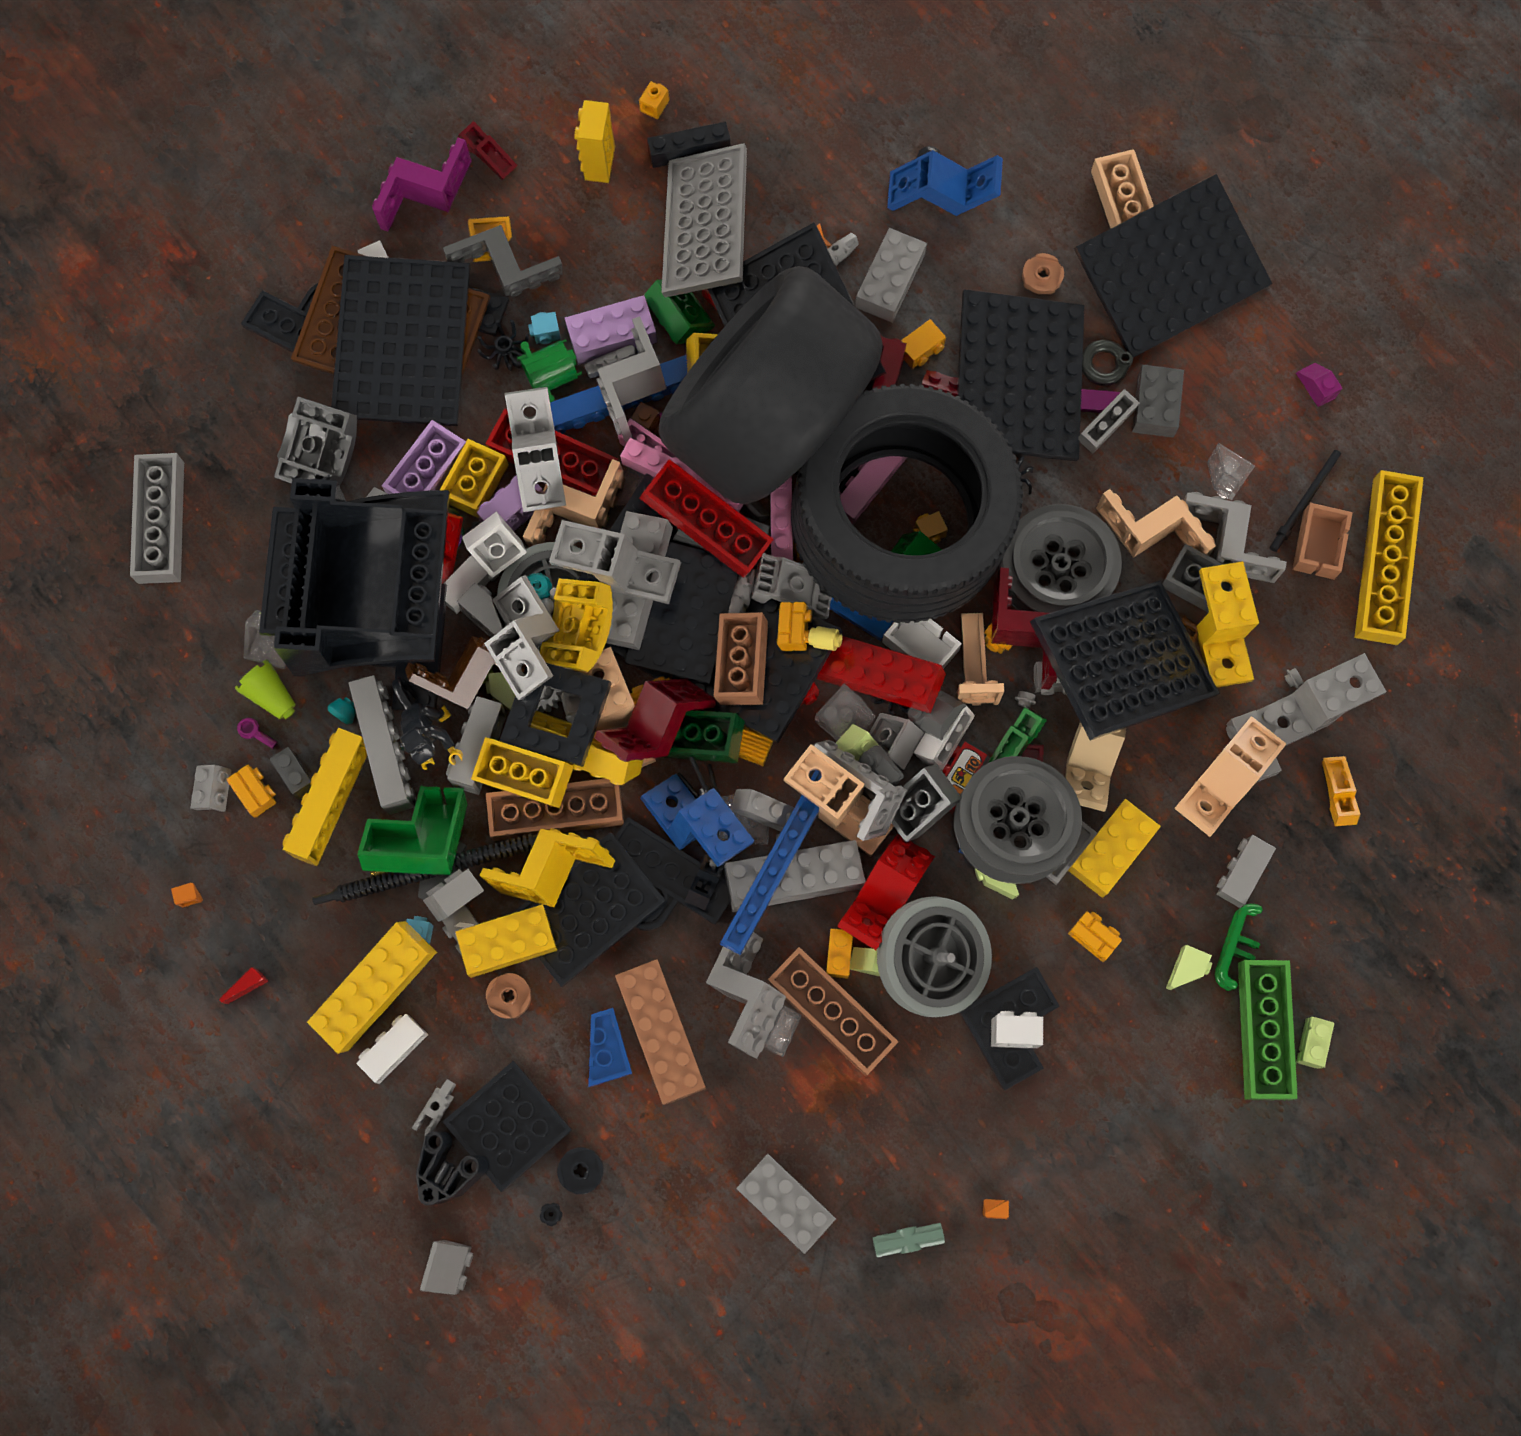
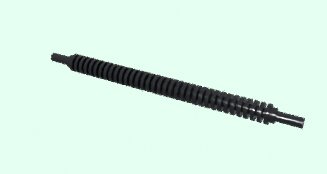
M531 832L528 836L524 834L523 839L521 836H517V839L513 837L512 842L510 839H506V843L502 840L500 843L495 842V846L491 843L489 847L484 845L483 848L482 846L478 847V850L473 848L472 851L470 849L466 852L462 851L461 855L458 852L455 855L452 872H456L458 868L460 870H463L464 867L467 869L469 865L470 867H475V864L477 866L481 863L486 864V860L488 863L492 862V859L497 861V856L500 860L503 859V856L504 858H508L509 855L514 856V852L516 855H519L520 851L525 853V848L527 852H530L538 834ZM385 872L382 875L378 874L371 876V878L367 877L360 879V881L356 880L354 883L349 882L348 884H343V886L338 885L332 892L314 896L312 900L314 905L333 900L343 903L346 900L350 901L357 899V897L361 898L368 896V894L372 895L374 892L379 893L380 891H385V889L390 890L391 888L401 887L402 884L405 886L408 883L412 884L413 881L416 883L419 880L430 879V876L434 878L436 874L388 872L387 874Z

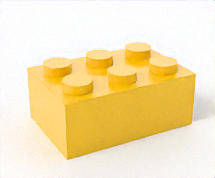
M467 439L440 490H449V505L479 518L477 515L479 507L484 502H489L508 467L506 456Z

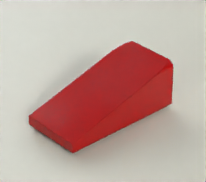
M251 967L220 997V1001L229 1004L262 986L269 980L258 969Z

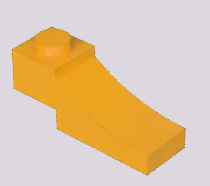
M1346 757L1323 758L1322 766L1330 799L1329 809L1334 825H1357L1361 814L1355 799L1357 791Z

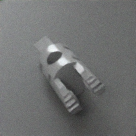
M850 233L828 248L836 266L859 245L856 235Z
M629 345L585 364L589 378L598 377L597 369L636 355L635 347Z
M751 569L744 578L739 575L728 613H745L749 607L756 575L754 569Z
M447 1079L441 1089L436 1087L412 1129L417 1131L422 1126L425 1118L429 1116L433 1120L425 1130L424 1136L435 1130L454 1098L451 1096V1093L456 1086L455 1083ZM439 1103V1109L434 1111L433 1106Z

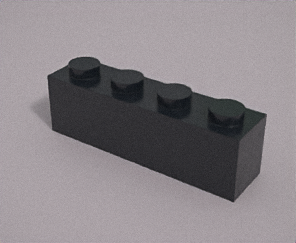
M726 122L647 138L648 151L653 168L669 165V160L731 146Z

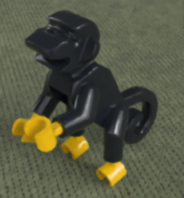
M401 677L393 680V690L405 709L401 713L402 720L400 726L403 735L400 737V750L410 753L412 759L417 764H421L424 770H427L426 764H435L432 758L435 754L433 742L438 739L445 751H449V762L452 765H456V761L452 757L453 755H458L462 761V751L453 747L455 744L446 730L434 726L431 721L439 719L440 722L448 719L451 714L447 708L442 706V708L436 709L420 703L413 704L417 701V695L411 685Z

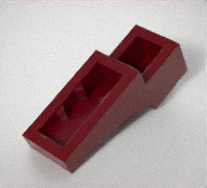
M474 121L457 137L464 139L470 153L475 154L501 180L518 166L490 135L487 136Z

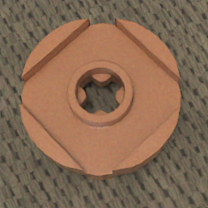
M1037 254L1035 257L1028 259L1022 271L1024 287L1036 294H1053L1062 283L1064 277L1063 266L1061 267L1058 263L1059 260L1050 254ZM1044 270L1048 277L1042 278L1038 273Z
M507 973L494 978L486 990V1000L491 1012L503 1019L518 1018L526 1012L531 1003V988L521 976L513 973ZM512 990V995L515 997L514 1000L505 1002L503 993H508Z

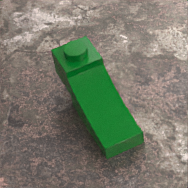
M1025 707L1015 724L1011 725L989 763L1004 757L1021 756L1032 740L1037 737L1047 719L1032 709Z

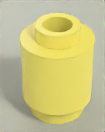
M817 626L810 629L808 643L813 645L814 648L836 651L837 647H840L842 644V634H839L838 629Z

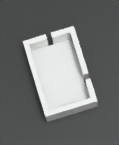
M930 618L928 621H919L918 623H914V621H910V623L894 622L884 634L882 643L892 651L940 664L943 669L957 654L962 644L947 631L943 635L942 640H940L939 637L942 634L943 628Z

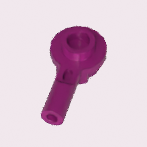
M244 718L237 725L238 734L242 738L252 739L255 737L272 749L278 744L277 741L259 730V724L253 718Z

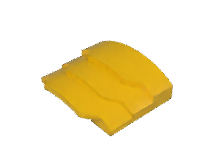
M559 578L554 595L555 601L552 616L559 632L546 642H542L540 654L546 663L589 672L599 659L609 635L613 610L611 586L602 582Z

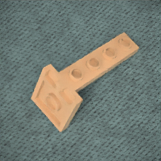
M961 613L964 682L959 684L955 698L965 704H972V706H979L981 703H994V705H998L1004 694V683H998L995 680L987 681L983 613Z

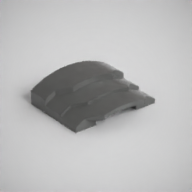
M297 397L294 411L288 417L285 436L277 454L279 462L274 477L292 483V478L321 480L330 475L331 479L329 480H336L340 486L349 467L354 450L357 415Z

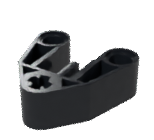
M445 1131L430 1132L424 1138L416 1170L419 1200L426 1206L439 1205L461 1197L488 1169V1162L481 1155L464 1157L457 1169L454 1164L445 1161L452 1145V1137ZM437 1137L440 1138V1146H439V1147H437V1145H436V1139H437ZM473 1161H475L476 1163L475 1171H473L471 1168V1164Z

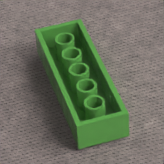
M1241 961L1238 963L1244 1098L1245 1100L1297 1099L1290 961Z

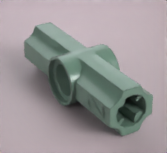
M941 1223L917 1228L916 1226L896 1230L894 1233L872 1237L876 1257L900 1252L901 1254L915 1252L923 1247L945 1243Z

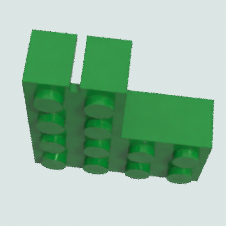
M420 786L411 821L367 819L357 854L362 871L451 875L468 806L464 788L444 787L443 792L447 805H444L440 787Z

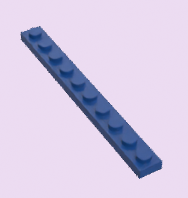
M815 770L811 780H820L822 777L821 773ZM801 795L720 942L721 946L739 955L742 954L819 812V807L805 796Z

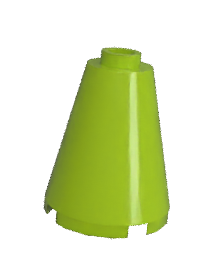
M266 659L262 661L265 664L260 668L256 665L239 681L242 685H236L235 689L278 719L283 717L288 719L295 712L294 707L296 704L273 665Z

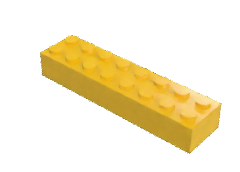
M1381 470L1373 479L1355 638L1398 645L1406 638L1424 477Z

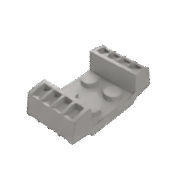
M765 553L758 560L751 599L763 604L771 598L780 602H805L808 608L812 610L813 616L825 620L829 617L832 598L813 581L814 577L808 574L803 564Z

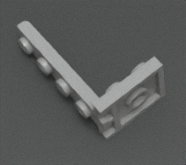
M826 740L815 743L814 747L862 781L866 788L876 794L875 799L868 806L869 811L866 817L859 824L860 830L857 837L865 841L886 835L907 789L901 785L893 786L886 777L871 771L872 768L858 762L851 753L839 749L835 742Z

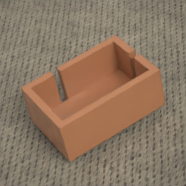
M1310 503L1303 511L1292 570L1308 574L1316 571V576L1334 580L1342 572L1349 535L1346 533L1350 529L1353 512Z

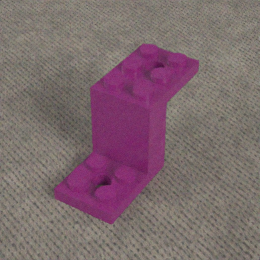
M457 138L455 144L451 145L447 162L443 163L441 171L396 157L394 164H391L389 167L386 181H383L381 184L379 197L374 200L372 205L381 230L389 231L403 198L449 212L471 163L464 139Z

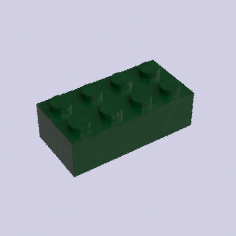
M687 711L668 756L660 758L690 760V756H693L695 760L738 763L745 721L736 713Z

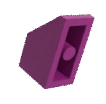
M1316 363L1296 373L1317 407L1335 399L1343 389L1331 370Z

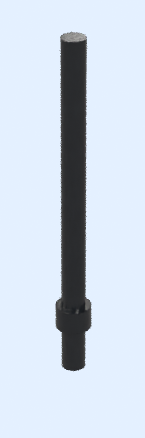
M1334 450L1285 525L1281 526L1277 531V537L1269 547L1270 550L1277 552L1284 540L1289 538L1295 523L1341 456L1340 451Z

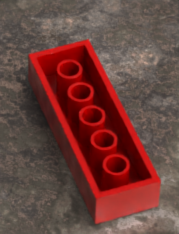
M504 408L486 442V447L505 455L507 462L515 465L508 411ZM555 431L563 485L596 497L612 459L618 461V458Z
M668 459L639 498L742 578L751 571L774 540L670 459Z
M842 636L841 646L837 647L836 651L830 653L816 679L931 714L946 673L940 664Z

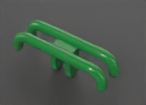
M1246 904L1236 910L1233 915L1215 969L1216 982L1227 991L1236 989L1238 986L1237 982L1228 976L1232 957L1236 956L1244 960L1256 959L1253 954L1237 948L1236 945L1238 943L1252 949H1259L1260 943L1240 935L1246 916H1256L1263 911L1262 906L1258 904Z

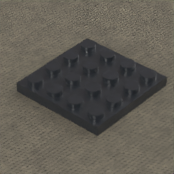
M514 1060L443 1121L471 1156L481 1155L487 1160L488 1169L485 1174L500 1192L508 1188L572 1131Z

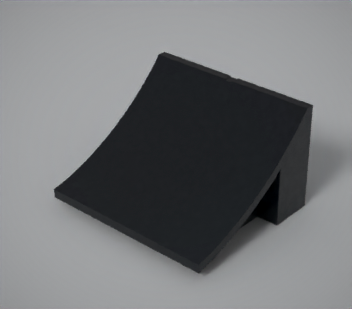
M292 478L290 500L295 508L273 507L259 634L275 636L273 648L294 676L303 677L333 669L372 664L435 662L449 490L402 492L346 501L336 480Z

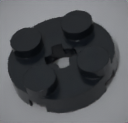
M577 1147L567 1151L561 1158L557 1168V1175L561 1185L569 1192L587 1194L600 1185L604 1175V1166L601 1158L593 1150ZM579 1164L587 1168V1172L584 1173L582 1178H580L579 1174L575 1175L574 1170L578 1169Z

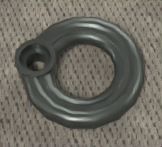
M1101 339L1094 341L1083 350L1082 372L1089 381L1097 385H1113L1125 377L1128 369L1131 367L1133 357L1120 344L1111 340ZM1099 352L1111 353L1116 358L1115 370L1107 374L1098 372L1093 367V357ZM1122 357H1126L1128 361H1123Z

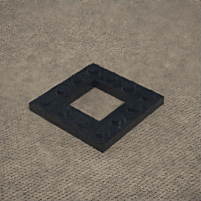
M546 663L553 677L524 699L518 700L515 696L500 742L583 767L612 682ZM527 666L525 667V670H524V674H525V675H526L527 672H528ZM544 686L582 697L568 738L530 727Z

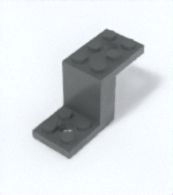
M501 225L443 247L447 262L464 263L466 259L471 257L476 259L483 256L484 252H487L505 296H517L524 289L538 288L542 282L547 280L553 282L558 280L560 275H563L562 262L559 256L520 271Z

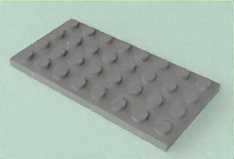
M744 143L669 160L662 294L664 297L742 282L747 148Z

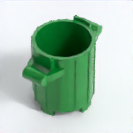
M566 339L534 353H531L528 342L524 341L521 343V350L524 352V355L517 357V360L521 362L532 388L547 387L549 400L553 402L555 398L551 395L550 390L582 375V372L577 373L574 367L577 365L575 361L577 358L572 349L567 351L564 346L567 343Z

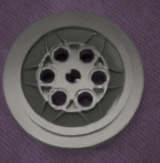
M1054 504L1037 508L1019 520L1013 540L999 564V570L1000 567L1009 568V576H1012V587L1009 589L1008 596H1011V604L1016 610L1053 613L1110 596L1120 578L1122 559L1120 548L1113 532L1099 517L1077 506ZM1053 546L1057 552H1050L1047 547ZM1068 552H1075L1077 554V557H1070L1068 555ZM1038 560L1042 563V566L1037 567L1032 561ZM1074 571L1082 572L1084 577H1077ZM1039 580L1047 581L1049 586H1041ZM1065 585L1069 588V591L1064 592L1059 586Z
M1004 757L980 768L967 783L960 795L961 801L955 807L954 832L958 845L966 859L984 875L1010 884L1031 883L1052 874L1075 848L1082 828L1081 807L1073 787L1056 769L1042 761L1029 757ZM1007 799H1014L1016 801V805L1014 806L1009 804ZM1028 807L1034 808L1037 814H1031L1028 811ZM990 810L997 811L999 817H993ZM1031 829H1037L1040 832V836H1035ZM993 832H1000L1003 839L996 838ZM1014 841H1020L1023 848L1016 847Z

